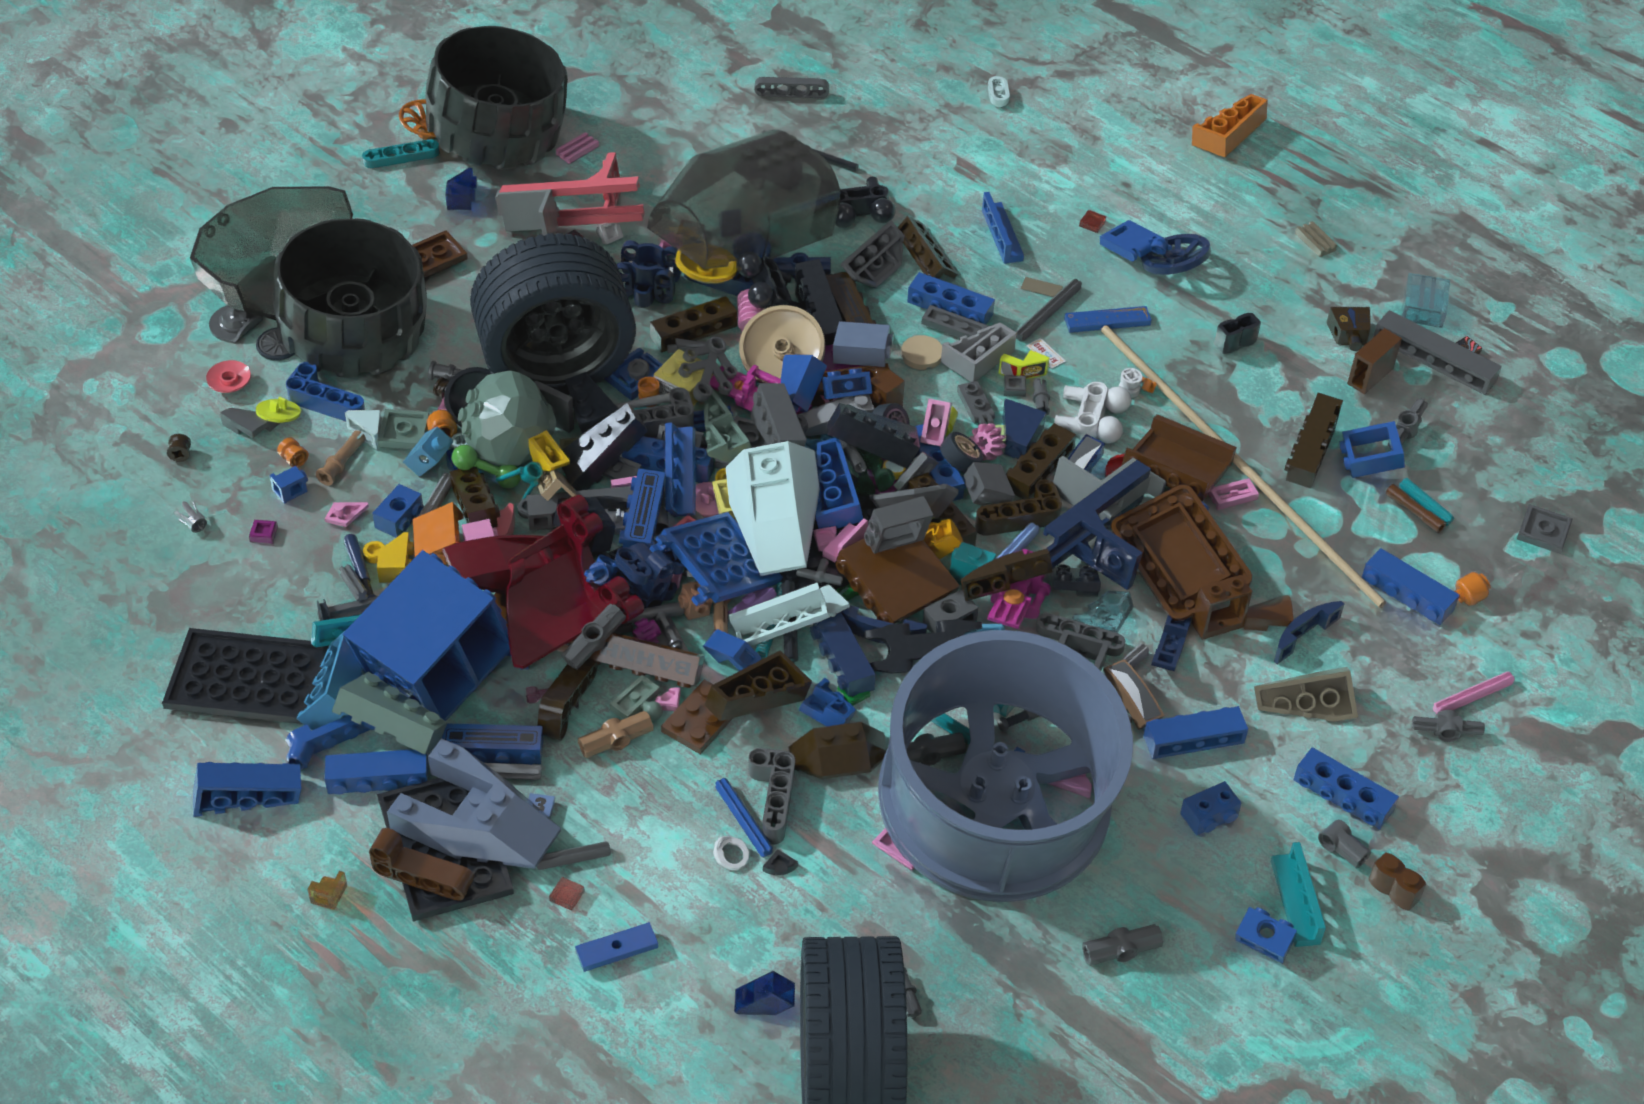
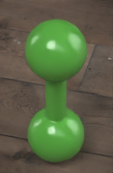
M460 445L452 453L453 464L461 470H469L475 466L496 475L497 478L518 469L515 465L497 467L477 458V452L469 445ZM518 474L497 483L503 488L511 489L519 484L521 477Z

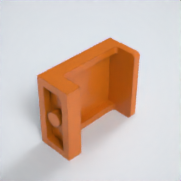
M453 502L413 519L415 557L424 550L430 555L432 553L437 555L444 565L448 564L442 550L446 546L460 543L458 521L464 518V514Z

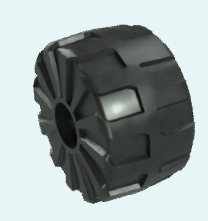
M479 26L459 30L444 38L437 45L435 55L431 60L425 92L426 126L428 132L435 134L439 140V146L445 152L449 153L452 151L462 156L464 162L475 166H481L484 163L493 165L495 169H513L520 163L524 165L536 163L545 157L546 152L551 151L555 147L560 135L567 98L568 75L566 67L563 65L559 54L551 46L529 33L502 26Z
M359 218L322 221L293 235L282 252L278 253L274 265L273 306L277 328L281 329L284 347L290 354H297L304 362L316 365L317 372L324 369L335 372L337 377L356 378L359 373L370 372L373 375L380 374L392 369L396 361H402L410 357L418 347L419 337L424 331L427 308V291L424 281L423 264L417 249L397 230L372 222L371 220Z

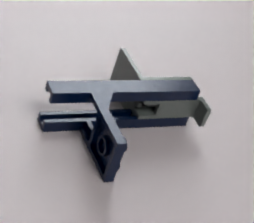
M1062 456L1059 458L1053 483L1056 485L1059 496L1073 505V507L1044 528L1043 535L1048 536L1050 534L1055 538L1054 543L1046 548L1050 553L1052 569L1073 554L1124 589L1129 590L1134 584L1143 552L1110 532L1107 528L1112 525L1116 517L1139 505L1146 492L1153 497L1163 494L1166 481L1152 473L1151 468L1135 458L1130 459L1101 481ZM1096 537L1094 548L1092 550L1088 542Z

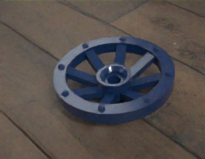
M1177 234L1165 237L1169 245H1175V249L1167 250L1162 255L1163 257L1153 256L1155 253L1151 251L1141 257L1143 268L1153 274L1169 275L1185 272L1201 265L1211 255L1210 242L1207 238L1197 234ZM1181 244H1190L1186 250L1181 249ZM1197 246L1202 247V248H1200V249L1194 251Z

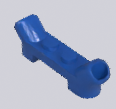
M350 715L312 731L306 724L291 731L286 737V743L290 747L286 760L289 764H300V770H304L308 767L314 754L333 748L335 745L353 739L369 730H375V727L363 721L361 724L351 721L352 716Z

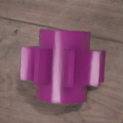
M642 618L634 623L636 629L632 630L634 638L659 643L656 637L661 635V631L653 619L648 621L647 618Z

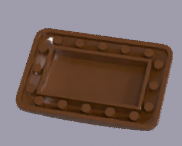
M1176 486L1116 517L1112 522L1111 528L1115 535L1143 552L1137 571L1166 613L1175 621L1186 620L1195 614L1194 609L1199 587L1239 575L1243 576L1249 586L1252 583L1251 571L1190 486Z

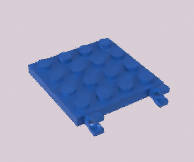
M729 512L663 529L662 533L655 538L658 543L651 545L649 548L652 552L656 550L664 552L667 548H670L701 585L697 589L699 594L691 599L696 606L704 604L710 598L715 603L770 587L779 583L783 578L780 573L760 576L740 527Z

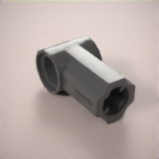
M1335 820L1318 835V840L1324 849L1330 852L1336 851L1355 868L1361 867L1370 857L1371 851L1352 836L1350 827L1342 820Z

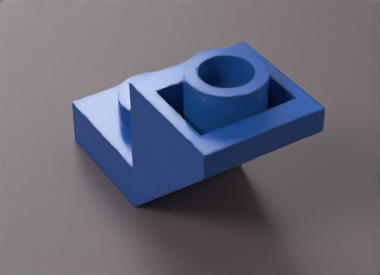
M719 629L715 630L702 646L718 663L729 660L739 671L761 659V656L746 641Z

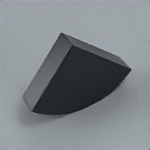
M777 849L763 865V872L771 875H785L798 867V861Z

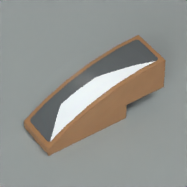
M1125 659L1103 668L1108 680L1121 697L1126 710L1129 711L1138 730L1146 727V722L1162 719L1165 716L1147 685Z

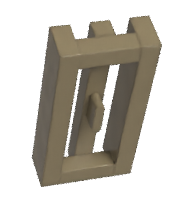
M1313 221L1309 222V225L1303 224L1302 228L1300 226L1296 227L1295 234L1319 257L1336 251L1337 244Z

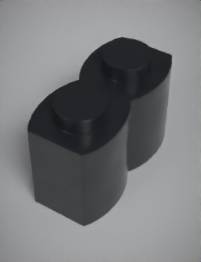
M1245 313L1236 319L1221 322L1217 327L1214 345L1222 354H1228L1238 350L1239 347H1247L1254 344L1258 338L1261 321L1253 313Z

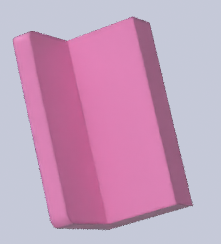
M863 519L857 526L849 523L823 549V557L835 563L840 550L864 539L868 520Z

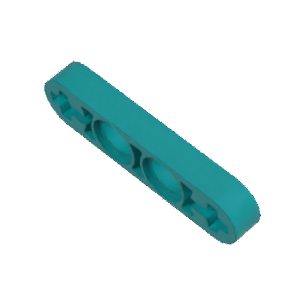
M427 139L369 149L362 154L363 165L371 169L431 159L440 154L438 141ZM395 154L393 157H388L387 155Z

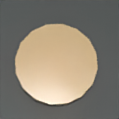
M917 335L903 342L901 357H903L904 363L911 368L926 370V367H931L932 369L941 363L942 345L935 338Z

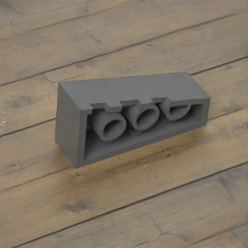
M759 383L757 392L753 395L754 405L750 418L766 443L770 445L789 441L805 447L806 438L785 384Z

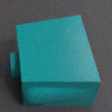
M961 542L960 546L952 552L949 573L959 585H962V578L978 567L997 559L996 554Z

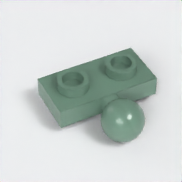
M641 675L609 704L610 710L622 719L639 713L643 709V711H647L651 720H657L662 716L663 709L658 702L652 700L660 693V687Z

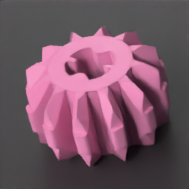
M993 423L980 424L978 428L972 430L973 436L969 437L981 449L984 456L983 461L995 460L997 456L1003 454L1002 448L1007 446L1003 443V439L1006 436L1000 434L1002 428H996Z

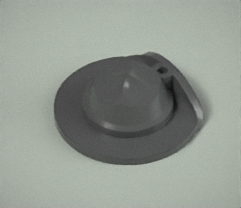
M235 303L221 307L214 312L209 320V328L217 339L234 343L264 318L261 312L254 306Z

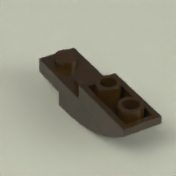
M1048 549L1024 554L1023 550L1013 552L992 560L970 572L961 579L965 601L1010 590V584L1052 573Z

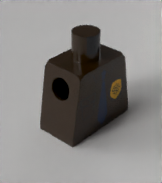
M1330 307L1327 325L1336 344L1349 345L1352 351H1358L1362 348V345L1367 344L1370 334V307Z

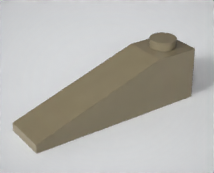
M1348 667L1315 672L1254 686L1257 708L1261 711L1318 718L1333 722L1358 718L1351 671Z

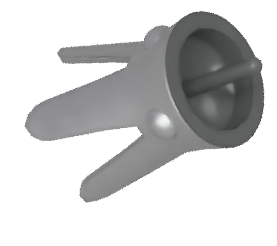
M183 501L182 506L190 518H187L178 511H174V515L179 518L178 520L188 525L192 532L197 533L204 530L207 520L198 511L195 502L193 501L196 512L187 502Z

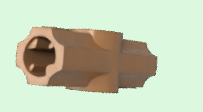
M642 711L623 720L612 718L604 722L601 729L579 737L578 744L583 756L586 758L610 748L614 751L622 750L629 745L632 739L654 731L653 724L647 711Z

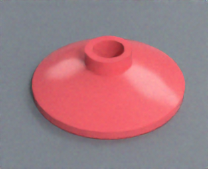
M235 360L222 361L215 364L206 375L209 387L221 393L238 391L244 388L251 378L248 366Z

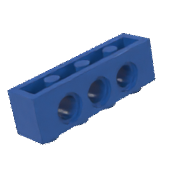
M919 272L908 287L907 303L924 309H928L932 305L987 325L994 313L995 299Z
M924 424L915 426L917 427L920 449L915 458L922 452L934 457L938 464L929 475L938 485L948 484L958 489V495L953 501L963 499L964 489L967 488L964 477L946 461L941 453L940 446L920 442Z
M643 436L628 452L624 451L622 457L641 464L643 469L665 472V441ZM695 447L696 482H709L714 470V458L708 456L706 449Z
M1313 747L1298 764L1293 779L1302 787L1310 789L1323 799L1329 800L1344 811L1357 816L1368 825H1372L1379 830L1395 810L1399 798L1393 792Z

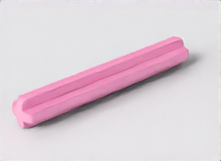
M1504 672L1434 703L1433 711L1437 714L1443 710L1458 709L1512 685L1515 678L1511 672Z

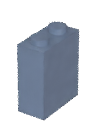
M839 321L833 344V363L885 367L886 359H890L894 334H890V325Z

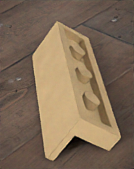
M557 469L544 471L542 476L537 479L540 494L547 501L561 487L572 497L576 495L568 479Z

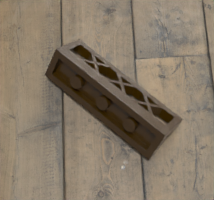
M907 216L898 226V229L904 235L903 244L922 272L937 279H940L943 274L955 279L958 273L925 225Z

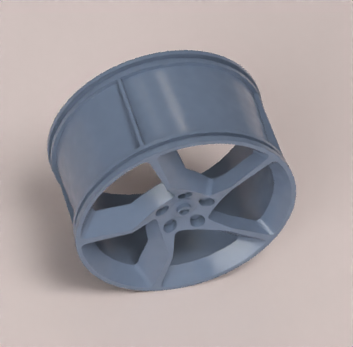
M989 630L963 635L941 644L923 656L912 667L901 683L894 699L890 719V740L881 765L878 782L880 812L890 838L902 856L922 875L949 891L969 898L993 902H1015L1036 898L1058 890L1073 881L1091 864L1105 840L1110 824L1112 804L1119 795L1131 766L1133 736L1127 710L1114 686L1092 662L1055 640L1022 631ZM996 704H1004L1033 712L1060 728L1071 739V744L1040 755L1010 751L1008 746L1002 742H997L993 745L995 738L993 707ZM959 707L966 708L971 742L958 773L953 774L909 760L906 750L916 734L925 725L950 710ZM1091 773L1095 794L1094 804L1074 818L1057 824L1048 814L1038 783L1049 784ZM928 789L939 791L969 807L975 812V818L971 820L955 812L937 799ZM1018 817L1025 830L1002 829V827Z

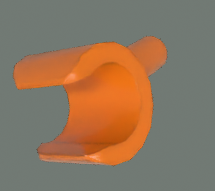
M1142 376L1143 385L1141 389L1153 393L1157 383Z

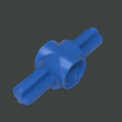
M599 555L596 562L590 566L589 570H586L584 575L587 577V582H594L601 586L614 578L620 569L616 566L615 560Z

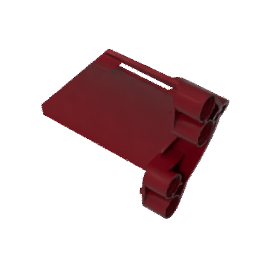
M575 495L557 506V513L561 523L559 527L509 559L508 569H510L511 576L507 586V628L513 666L516 668L524 669L579 637L584 625L593 622L609 604L617 606L626 616L622 624L627 623L644 611L642 600L636 595L630 596L629 585L623 577L617 576L601 586L594 582L589 583L586 581L587 577L584 573L595 563L588 545L593 537L602 531L603 523L596 513L588 512V503L582 495ZM550 547L554 560L524 576V560Z

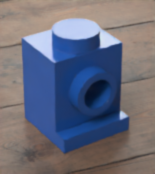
M296 466L278 475L274 473L270 475L272 490L284 504L308 492L306 482H308L307 475Z

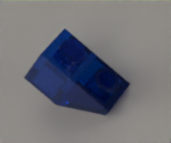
M468 168L447 181L445 193L447 210L472 209V202H476V190L474 188H477V176H473V168Z
M771 971L735 989L734 1012L736 1014L777 1015L795 1006V983L775 971Z

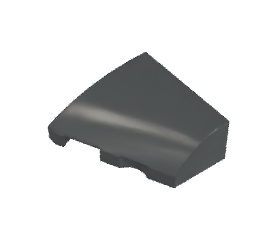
M228 408L220 412L223 426L238 435L244 432L252 438L256 437L264 429L271 432L280 424L260 418L256 411Z

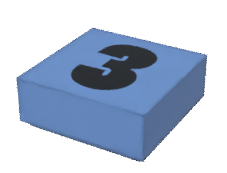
M530 793L529 800L551 819L555 796Z

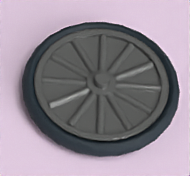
M275 327L266 330L256 341L258 353L267 359L283 360L295 355V353L290 354L284 347L280 328Z

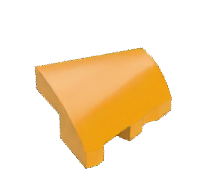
M951 519L942 520L939 523L931 522L924 538L926 544L939 560L951 553L963 542L956 525Z

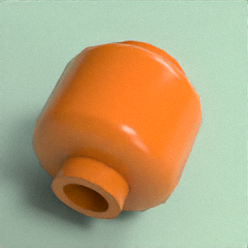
M437 410L429 415L427 419L428 431L439 427L450 438L457 433L455 419L448 411Z
M1471 572L1456 581V590L1454 592L1460 595L1458 599L1460 603L1464 602L1468 606H1473L1488 597L1491 586L1488 579L1482 573Z

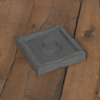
M1529 504L1517 540L1561 554L1573 518Z

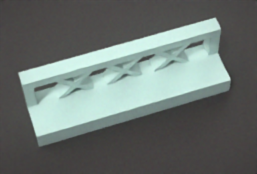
M818 583L730 614L729 618L737 638L743 640V635L754 632L752 637L744 639V641L752 646L829 618V613L824 595ZM822 608L821 612L810 614L813 609ZM798 616L796 621L788 622L791 617ZM776 624L774 629L766 630L769 625Z

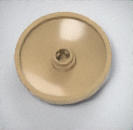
M779 305L764 309L749 320L740 337L739 352L747 372L753 365H757L760 370L781 379L784 355H814L820 361H823L825 339L819 323L808 312L794 306ZM755 377L756 381L759 383H768Z

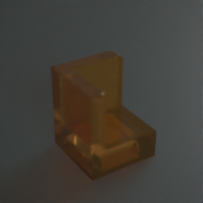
M339 871L335 879L324 876L320 883L311 881L307 889L310 903L335 910L347 887L345 872Z

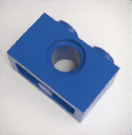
M398 484L372 512L374 527L395 538L401 535L403 531L405 532L409 528L413 519L418 517L424 508L422 494Z
M1249 907L1235 934V941L1283 964L1296 938L1297 930L1294 929L1293 924L1286 920L1280 919L1277 921L1271 918L1270 914L1261 908L1253 909ZM1264 928H1269L1274 932V935L1270 938H1265L1260 934V931Z

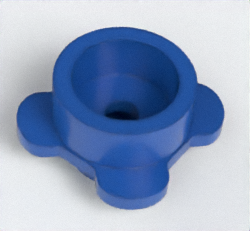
M1158 236L1156 239L1149 238V243H1151L1150 249L1154 253L1164 255L1167 250H1172V246L1168 244L1166 238Z

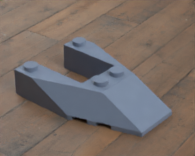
M441 738L428 756L431 774L470 792L453 815L400 793L387 811L390 829L456 859H461L463 856L477 858L479 862L493 860L501 861L503 865L535 869L561 832V828L510 782L463 747Z

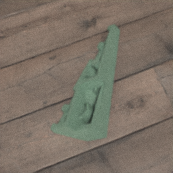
M712 388L713 391L709 399L704 401V419L707 435L706 451L709 457L730 463L742 450L752 447L748 438L735 423L732 413Z

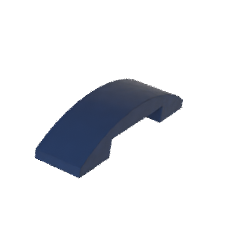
M1336 601L1318 605L1295 618L1284 630L1279 640L1274 662L1279 664L1293 654L1297 639L1316 625L1325 630L1341 618L1344 603Z
M850 605L849 608L841 611L852 633L862 638H865V631L893 624L859 615V607ZM904 619L903 623L910 624L911 635L926 634L927 624ZM872 639V640H871V641H874V642H878V643H883V644H885V643H884L883 641H881V640H877V639Z
M1169 615L1167 616L1158 648L1151 663L1152 666L1175 672L1192 618L1175 621Z

